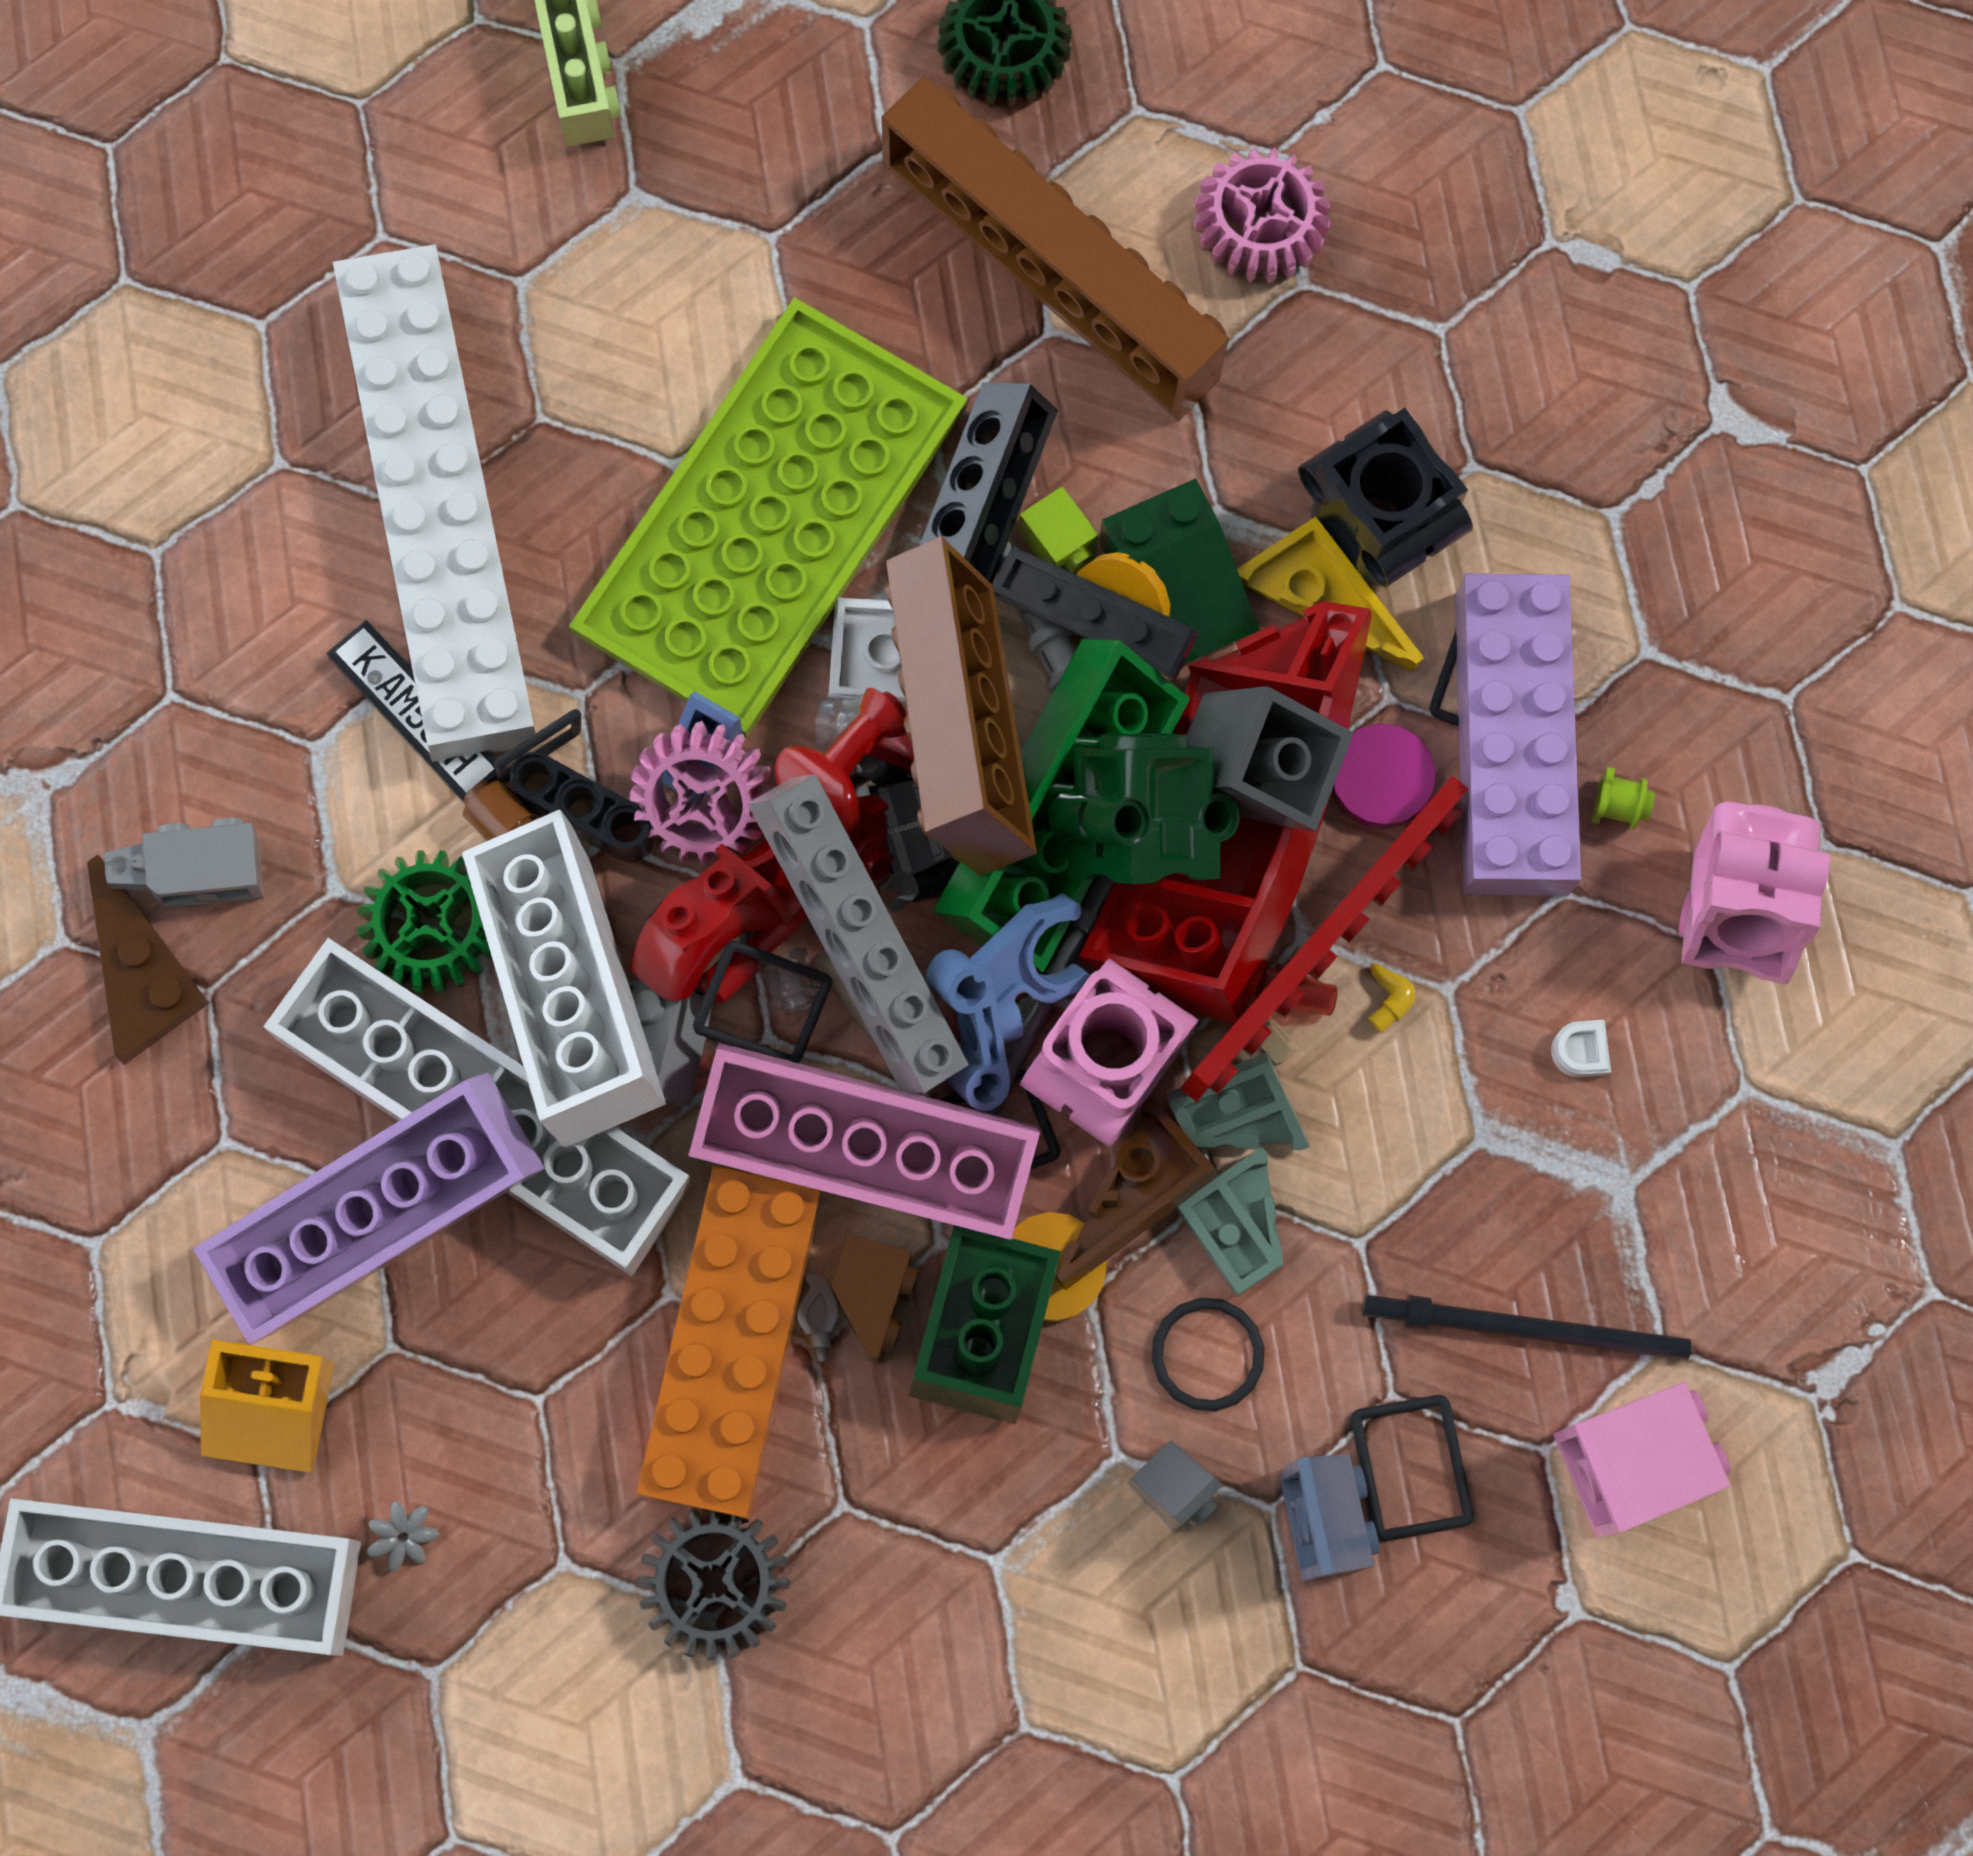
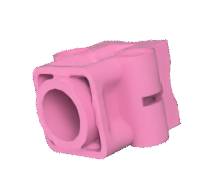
M1723 802L1716 805L1693 851L1691 889L1685 897L1679 922V937H1683L1682 964L1707 969L1718 967L1735 968L1748 972L1762 980L1782 984L1789 983L1804 948L1812 942L1820 928L1821 898L1828 880L1830 855L1828 852L1820 851L1821 825L1817 820L1787 813L1779 808L1766 805H1746L1736 802Z
M1108 959L1100 970L1095 971L1085 982L1045 1038L1042 1051L1020 1082V1086L1057 1112L1065 1111L1068 1113L1070 1121L1109 1148L1118 1137L1122 1136L1145 1100H1147L1175 1061L1184 1043L1199 1022L1197 1018L1159 992L1154 994L1148 990L1149 985L1111 959ZM1101 1030L1115 1031L1125 1035L1134 1044L1139 1058L1133 1064L1121 1069L1105 1068L1096 1064L1086 1054L1082 1041L1090 1034Z

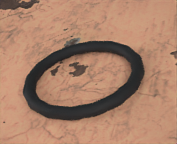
M1198 1298L1179 1304L1163 1318L1153 1338L1152 1364L1158 1382L1174 1400L1193 1410L1219 1411L1237 1405L1254 1390L1263 1372L1265 1347L1257 1325L1243 1309L1223 1299ZM1200 1309L1220 1310L1236 1318L1248 1332L1253 1347L1252 1368L1245 1383L1231 1395L1216 1400L1197 1399L1181 1391L1169 1378L1163 1361L1164 1341L1172 1325L1185 1314Z

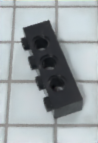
M982 382L920 542V545L942 536L991 584L993 583L1058 411L1031 384Z

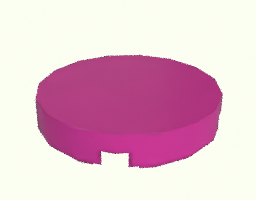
M1379 723L1361 727L1353 733L1332 788L1334 800L1342 810L1344 808L1349 815L1354 817L1353 820L1364 826L1388 829L1405 825L1420 813L1434 792L1436 769L1431 752L1418 736L1401 726Z

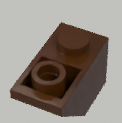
M848 1233L831 1287L868 1361L879 1364L882 1351L891 1354L894 1351L902 1322L894 1320L893 1316L899 1298L909 1301L919 1269L910 1267V1251Z

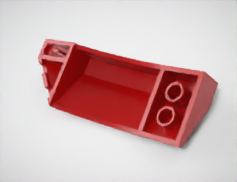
M1320 601L1303 610L1305 617L1277 630L1273 624L1236 642L1238 649L1221 658L1209 661L1208 657H1205L1188 665L1190 675L1184 694L1190 700L1177 722L1173 734L1188 735L1204 693L1267 686L1348 729L1372 619L1371 610ZM1328 802L1316 831H1306L1240 818L1235 834L1228 840L1220 842V879L1191 880L1182 874L1174 873L1163 877L1156 883H1115L1079 955L1081 962L1100 970L1103 964L1108 959H1111L1149 985L1148 990L1154 994L1159 992L1183 1010L1192 1014L1235 1024L1245 1013L1281 935L1315 846Z

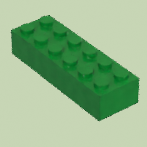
M1082 639L1020 751L1037 854L982 876L977 875L960 861L933 912L983 947L1025 905L1048 901L1062 893L1080 905L1093 879L1068 877V841L1054 835L1048 820L1049 808L1053 800L1060 794L1075 792V747L1100 746V735L1172 734L1190 698L1120 640ZM1071 920L1052 925L1039 937L1034 948L1033 957L1036 971L1044 972Z

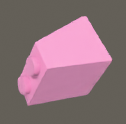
M1685 1381L1553 1433L1596 1538L1621 1533L1731 1487L1726 1477L1731 1472L1728 1458L1719 1443L1715 1442L1712 1444L1704 1426V1422L1708 1421L1705 1405L1695 1390L1689 1391Z

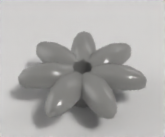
M394 1501L390 1509L391 1523L380 1519L370 1520L368 1523L369 1528L382 1538L375 1541L368 1548L367 1554L371 1557H376L389 1552L388 1568L391 1572L399 1569L405 1553L416 1563H425L426 1556L419 1543L430 1542L439 1536V1532L435 1528L420 1527L427 1517V1506L418 1507L407 1517L401 1503Z

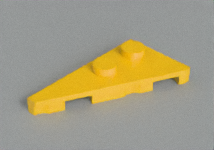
M1316 516L1237 568L1244 587L1305 617L1304 609L1320 601L1370 609L1372 619L1365 649L1410 672L1422 664L1424 657Z

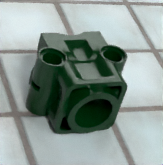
M1106 734L1100 735V746L1075 747V792H1066L1055 798L1048 814L1049 826L1054 835L1068 841V877L1093 879L1102 874L1112 879L1115 883L1124 884L1156 883L1163 877L1174 873L1182 874L1191 880L1220 879V842L1228 840L1235 834L1240 819L1239 807L1235 800L1228 794L1214 792V747L1188 746V735Z

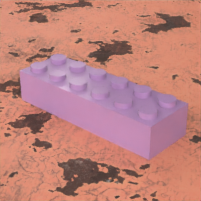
M1465 573L1455 593L1460 782L1468 788L1461 798V809L1464 811L1461 814L1463 894L1569 896L1581 881L1570 575Z
M485 1073L468 1078L194 1247L193 1250L247 1343L251 1345L282 1330L545 1168L490 1074Z

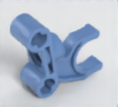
M1064 893L1048 901L1025 905L971 958L961 951L954 949L945 950L937 954L928 966L926 981L929 988L955 1009L962 1046L960 1049L969 1064L945 1081L947 1085L977 1110L987 1111L998 1107L1006 1099L1010 1090V1077L1004 1044L1019 1039L1023 1035V1023L1015 1003L1016 996L1020 992H1026L1038 1001L1054 1003L1063 997L1079 992L1091 976L1076 964H1071L1057 974L1042 975L1037 973L1033 963L1034 948L1045 930L1058 922L1077 920L1081 915L1079 903Z

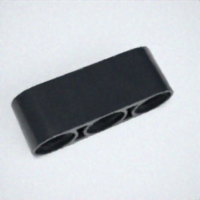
M529 752L513 762L509 772L510 783L515 794L534 814L544 817L557 810H561L583 841L624 862H637L645 858L651 851L654 837L647 838L651 824L650 821L634 820L635 812L637 810L643 811L635 803L545 754ZM542 773L550 777L548 784L539 791L531 792L523 788L526 779L533 774ZM588 798L596 803L593 811L584 817H576L569 813L570 806L578 799ZM626 823L637 824L642 828L640 835L631 842H621L614 838L616 830Z

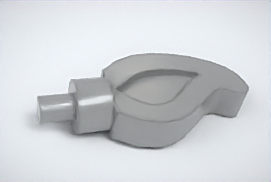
M807 1273L805 1275V1282L809 1286V1291L799 1305L797 1319L801 1330L808 1337L809 1349L815 1350L816 1363L827 1362L826 1349L831 1348L830 1335L836 1327L838 1310L834 1294L828 1283L817 1274Z

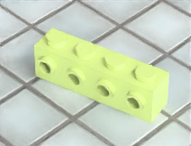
M534 0L566 147L615 138L612 118L621 117L615 86L605 88L602 76L603 73L612 71L606 42L595 43L593 29L602 27L597 0Z

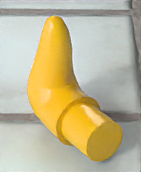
M1371 963L1372 976L1389 992V996L1381 1002V1006L1367 1018L1370 1025L1378 1033L1382 1034L1395 1021L1399 1022L1411 1009L1415 1002L1416 991L1413 983L1407 978L1377 963Z

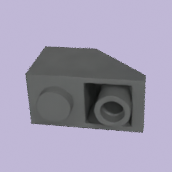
M1171 1440L1127 1482L1172 1531H1175L1183 1524L1190 1530L1194 1527L1196 1528L1220 1505L1213 1497L1222 1487L1219 1481Z

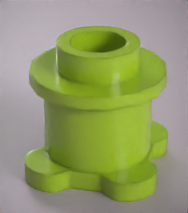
M1607 766L1598 782L1590 823L1599 825L1601 818H1609L1628 823V829L1634 830L1639 821L1648 822L1654 804L1655 791L1647 790V779L1640 778L1639 782L1614 777L1615 768Z

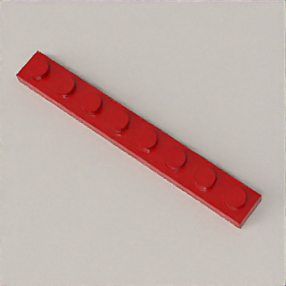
M1453 775L1448 779L1196 1067L1180 1088L1197 1103L1209 1088L1217 1095L1225 1088L1239 1071L1232 1064L1242 1050L1250 1056L1258 1050L1272 1033L1265 1026L1275 1012L1283 1018L1291 1012L1305 995L1298 988L1302 981L1308 975L1316 981L1323 975L1338 957L1330 950L1335 943L1342 938L1349 944L1370 920L1362 912L1372 901L1382 907L1401 884L1394 876L1402 866L1405 865L1413 871L1433 847L1425 841L1435 829L1444 835L1464 812L1456 805L1468 790L1464 784Z

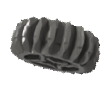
M692 1508L689 1510V1519L693 1527L685 1530L677 1518H672L668 1521V1524L676 1537L671 1542L658 1533L652 1537L654 1544L664 1549V1552L660 1559L651 1554H643L641 1562L647 1566L655 1567L656 1574L655 1577H638L637 1585L644 1588L655 1587L656 1595L642 1599L640 1606L643 1610L659 1606L662 1613L649 1622L652 1630L661 1629L668 1622L672 1625L673 1628L664 1640L667 1646L673 1647L682 1635L688 1637L684 1647L685 1656L694 1657L701 1641L706 1642L705 1653L707 1660H717L718 1643L721 1642L726 1643L728 1654L730 1657L735 1658L740 1655V1648L736 1638L744 1635L747 1643L752 1648H756L760 1645V1640L752 1628L759 1623L764 1629L773 1632L777 1627L776 1623L764 1616L768 1606L777 1611L786 1610L787 1603L781 1599L772 1598L773 1588L783 1590L790 1588L791 1581L784 1577L773 1578L772 1570L783 1568L788 1564V1560L784 1555L771 1559L768 1558L766 1552L775 1548L779 1540L775 1535L766 1537L760 1543L755 1539L764 1525L759 1519L752 1521L746 1531L740 1529L743 1521L741 1517L731 1516L729 1524L722 1523L723 1515L721 1513L710 1511V1523L703 1524L699 1510ZM720 1535L736 1539L728 1550H725L718 1559L711 1562L701 1561L684 1549L690 1543L707 1536ZM749 1550L757 1561L761 1578L760 1591L756 1603L737 1588L735 1581L736 1572ZM732 1559L725 1569L726 1574L723 1577V1582L728 1586L727 1590L738 1598L737 1601H733L725 1594L719 1597L717 1593L713 1592V1599L704 1597L696 1607L704 1596L702 1592L705 1590L706 1584L700 1579L701 1575L691 1568L692 1564H695L703 1571L710 1568L711 1572L715 1574L716 1567L724 1569ZM673 1563L690 1576L693 1584L690 1598L685 1603L686 1606L680 1614L675 1610L669 1594V1575ZM717 1603H725L745 1617L734 1626L719 1631H705L693 1627L700 1615H703L708 1608Z

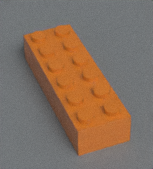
M713 1165L636 1494L641 1498L691 1509L697 1508L700 1511L709 1513L710 1511H715L723 1516H737L743 1520L750 1521L823 1201L821 1190Z

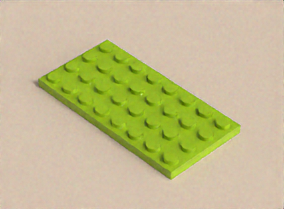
M794 297L569 625L570 632L686 703L689 696L695 691L738 716L741 720L744 737L747 739L835 607L838 598H841L968 407V398Z

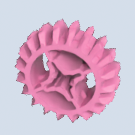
M1254 146L1249 151L1248 160H1244L1238 153L1234 152L1229 158L1228 166L1218 162L1213 167L1212 177H1205L1200 188L1202 194L1196 197L1194 210L1198 214L1194 219V229L1196 232L1202 233L1199 241L1201 250L1213 249L1211 254L1213 265L1225 260L1228 261L1227 272L1229 277L1237 273L1240 268L1246 270L1248 283L1255 279L1256 273H1264L1265 279L1270 284L1275 280L1277 270L1290 279L1295 273L1296 265L1306 269L1311 263L1312 253L1318 254L1322 250L1324 244L1323 236L1328 234L1330 220L1327 217L1330 211L1329 199L1322 197L1325 190L1323 181H1311L1313 176L1311 165L1300 170L1295 168L1297 163L1295 153L1284 162L1278 160V152L1275 147L1269 152L1268 158L1260 157L1259 152ZM1282 195L1294 204L1301 219L1293 216L1294 211L1284 205L1281 199ZM1271 204L1269 213L1267 212L1266 218L1260 217L1256 225L1253 226L1255 217L1257 218L1258 213L1264 214L1268 206ZM1223 211L1230 214V220L1236 222L1243 230L1241 236L1228 225Z
M703 721L695 723L691 734L680 724L672 730L671 738L664 733L657 735L653 741L654 748L646 747L639 756L642 765H637L631 774V780L637 785L633 786L629 793L630 800L639 803V807L643 809V811L637 810L635 812L634 820L650 821V831L647 838L657 835L663 838L660 845L661 853L670 850L672 845L681 849L679 852L681 862L687 861L691 852H695L702 866L708 864L713 852L716 854L715 849L722 843L732 852L734 849L743 854L748 851L751 845L750 839H760L763 834L748 803L775 788L765 784L771 775L770 767L754 766L761 756L760 749H751L748 752H744L741 749L745 741L744 734L735 736L732 742L725 739L726 728L724 724L718 725L713 735L707 734ZM698 760L707 761L717 766L708 767L702 765ZM666 769L674 778L672 785L678 792V797L672 805L669 804L663 789V773ZM734 781L740 790L743 804L742 813L738 817L730 809L733 803L726 794L730 784ZM715 787L711 796L707 793H704L700 796L696 795L692 799H690L693 791L697 794H700L704 791L709 792ZM688 820H696L702 822L706 826L697 825Z

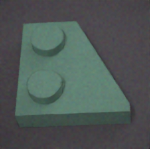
M1268 1052L1234 1065L1239 1071L1218 1095L1209 1088L1196 1103L1180 1088L1167 1093L1168 1103L1182 1131L1196 1147L1216 1148L1223 1144H1229L1236 1148L1259 1149V1143L1291 1144L1292 1150H1303L1309 1147L1307 1135Z
M1260 1147L1217 1176V1178L1175 1208L1236 1297L1283 1266L1280 1238L1277 1236L1275 1223L1274 1198L1271 1196L1267 1170L1268 1158L1263 1147Z

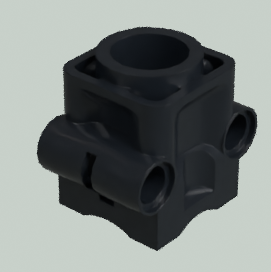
M1406 408L1401 409L1394 415L1384 410L1344 437V441H1336L1298 467L1300 480L1309 495L1314 499L1310 510L1311 519L1315 516L1367 584L1377 583L1381 587H1388L1424 563L1427 556H1435L1473 530L1470 515L1462 504L1468 489L1453 469L1437 455L1422 429ZM1379 498L1390 502L1399 512L1383 511L1374 507L1366 499Z

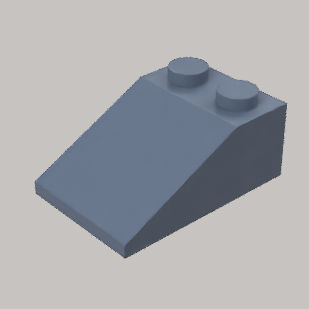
M1350 1454L1300 1458L1280 1469L1278 1472L1301 1580L1306 1581L1374 1567L1372 1555L1380 1553L1378 1536L1373 1521H1364L1360 1500L1367 1498L1366 1481L1361 1466H1352Z

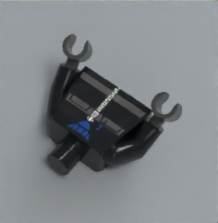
M866 754L858 764L862 772L850 776L854 787H861L871 781L875 785L868 787L869 795L876 794L889 804V809L885 812L887 821L883 822V824L886 825V845L890 848L888 852L894 856V862L891 864V876L880 886V889L882 891L888 888L893 889L900 896L889 905L890 909L893 912H899L910 902L916 903L940 898L960 861H956L948 850L934 839H929L923 833L917 816L918 809L922 808L920 793L912 777L911 767L905 770Z

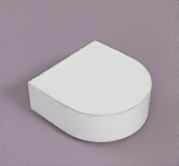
M1605 1020L1573 1022L1563 1027L1557 1033L1551 1045V1055L1555 1065L1561 1072L1576 1078L1607 1076L1611 1073Z

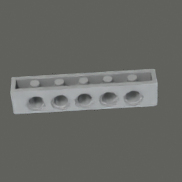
M816 774L793 777L748 803L751 812L899 1089L925 1093L968 1066L969 1064Z

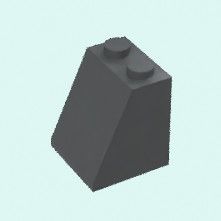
M1267 686L1204 693L1188 732V746L1214 747V792L1231 796L1239 807L1240 818L1306 831H1316L1354 732Z

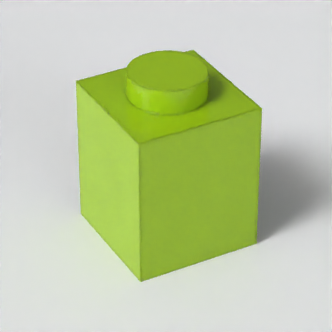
M1063 486L1020 514L1018 533L1036 557L1073 574H1077L1081 568L1095 559L1094 554L1096 553L1099 534Z

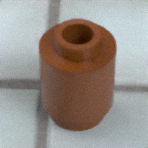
M501 779L491 783L488 780L480 781L469 790L463 800L466 804L462 814L463 817L486 841L528 824L537 818L528 806Z

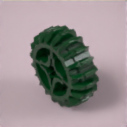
M1056 0L948 1L945 7V17L939 21L938 34L940 39L937 41V50L940 57H943L942 68L945 74H953V84L956 90L969 86L968 96L972 101L981 94L987 95V103L991 108L997 102V98H1006V103L1012 109L1016 104V97L1022 96L1031 104L1035 100L1036 90L1048 95L1049 90L1052 89V79H1061L1064 74V64L1071 57V46H1069L1072 38V29L1069 24H1066L1067 13L1065 8L1056 7ZM1020 19L1027 21L1032 26L1024 24ZM1010 29L1008 41L1004 42L1003 51L999 52L1001 42L1005 40L1006 31ZM975 55L985 57L990 62V64L982 61Z

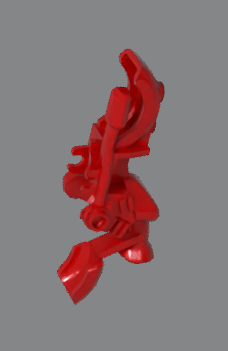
M867 688L860 704V714L839 735L825 753L806 746L794 745L785 747L777 755L775 775L777 785L779 786L793 777L816 774L867 873L872 880L876 881L883 878L892 868L891 864L894 862V856L888 852L890 848L886 845V825L883 824V822L887 821L885 812L888 811L889 804L876 794L857 797L849 775L866 754L905 770L911 767V763L915 759L913 745L904 725V719L908 716V711H905L899 700L887 691L882 693L874 688ZM767 840L763 841L742 859L723 843L715 849L718 860L698 877L687 881L672 891L648 919L637 938L630 965L632 972L660 997L670 1001L685 1000L694 992L697 985L705 995L718 961L704 974L703 972L713 957L728 942L743 933L759 930L744 944L771 953L807 920L808 916ZM734 952L714 1002L725 1003L760 971L761 961Z

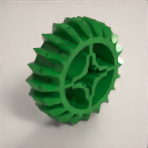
M418 850L415 854L416 865L409 867L403 857H397L395 865L399 872L391 876L387 870L379 869L377 875L384 884L381 889L375 886H365L364 893L374 904L358 906V915L370 922L360 925L356 930L357 935L361 939L370 940L362 948V952L367 959L378 958L374 966L375 969L384 975L392 972L391 979L401 986L405 985L411 978V988L418 994L423 993L427 981L431 980L436 993L443 994L446 988L445 978L452 977L458 987H464L466 981L461 972L469 967L474 974H482L484 969L476 958L479 954L486 958H492L488 942H486V934L463 856L455 859L449 867V856L446 851L439 850L435 855L433 863H429L426 853L423 850ZM432 884L452 887L449 891L443 888L439 893L430 897L419 896L413 891L419 887ZM470 899L472 922L469 932L462 942L453 931L454 921L462 913L460 907ZM400 903L407 911L406 923L398 931L400 937L391 944L389 923L396 905ZM415 908H418L425 916L429 915L434 919L438 918L440 921L439 925L446 936H443L435 928L432 929L427 925L423 926L421 923L422 919ZM432 946L441 947L449 953L433 960H416L408 957L412 952L418 955L425 948Z

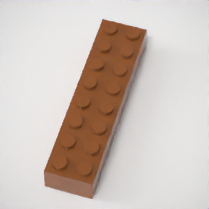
M923 76L881 116L883 165L1177 421H1180L1220 381L1229 341L1225 329L1220 322L1209 314L1202 315L1188 303L1186 295L1176 284L1168 280L1163 282L1149 270L1147 261L1138 251L1130 247L1125 249L1113 239L1110 230L1102 220L1094 215L1087 216L1073 204L1069 193L1061 185L1055 182L1050 184L1036 172L1031 160L1019 150L1011 151L998 140V136L992 126L980 117L974 119L962 109L957 97L947 87L943 85L937 87L928 78Z

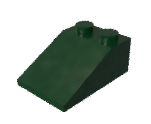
M1196 478L1102 519L1099 543L1104 553L1120 552L1130 555L1129 559H1133L1138 563L1143 561L1153 568L1166 587L1171 605L1169 617L1198 631L1199 636L1183 667L1233 646L1236 642L1260 631L1220 523Z
M954 1225L909 1396L1016 1424L1024 1401L1061 1251Z

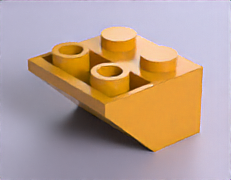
M212 1339L200 1393L201 1456L313 1473L335 1363L319 1355Z

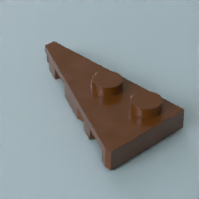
M97 854L87 862L114 1055L125 1065L210 1002L126 889H111L108 886L104 860Z
M1152 1096L1145 1100L1141 1107L1142 1117L1129 1141H1123L1117 1153L1115 1166L1106 1173L1087 1209L1089 1217L1076 1241H1070L1062 1256V1265L1056 1273V1279L1065 1291L1217 1178L1215 1167Z

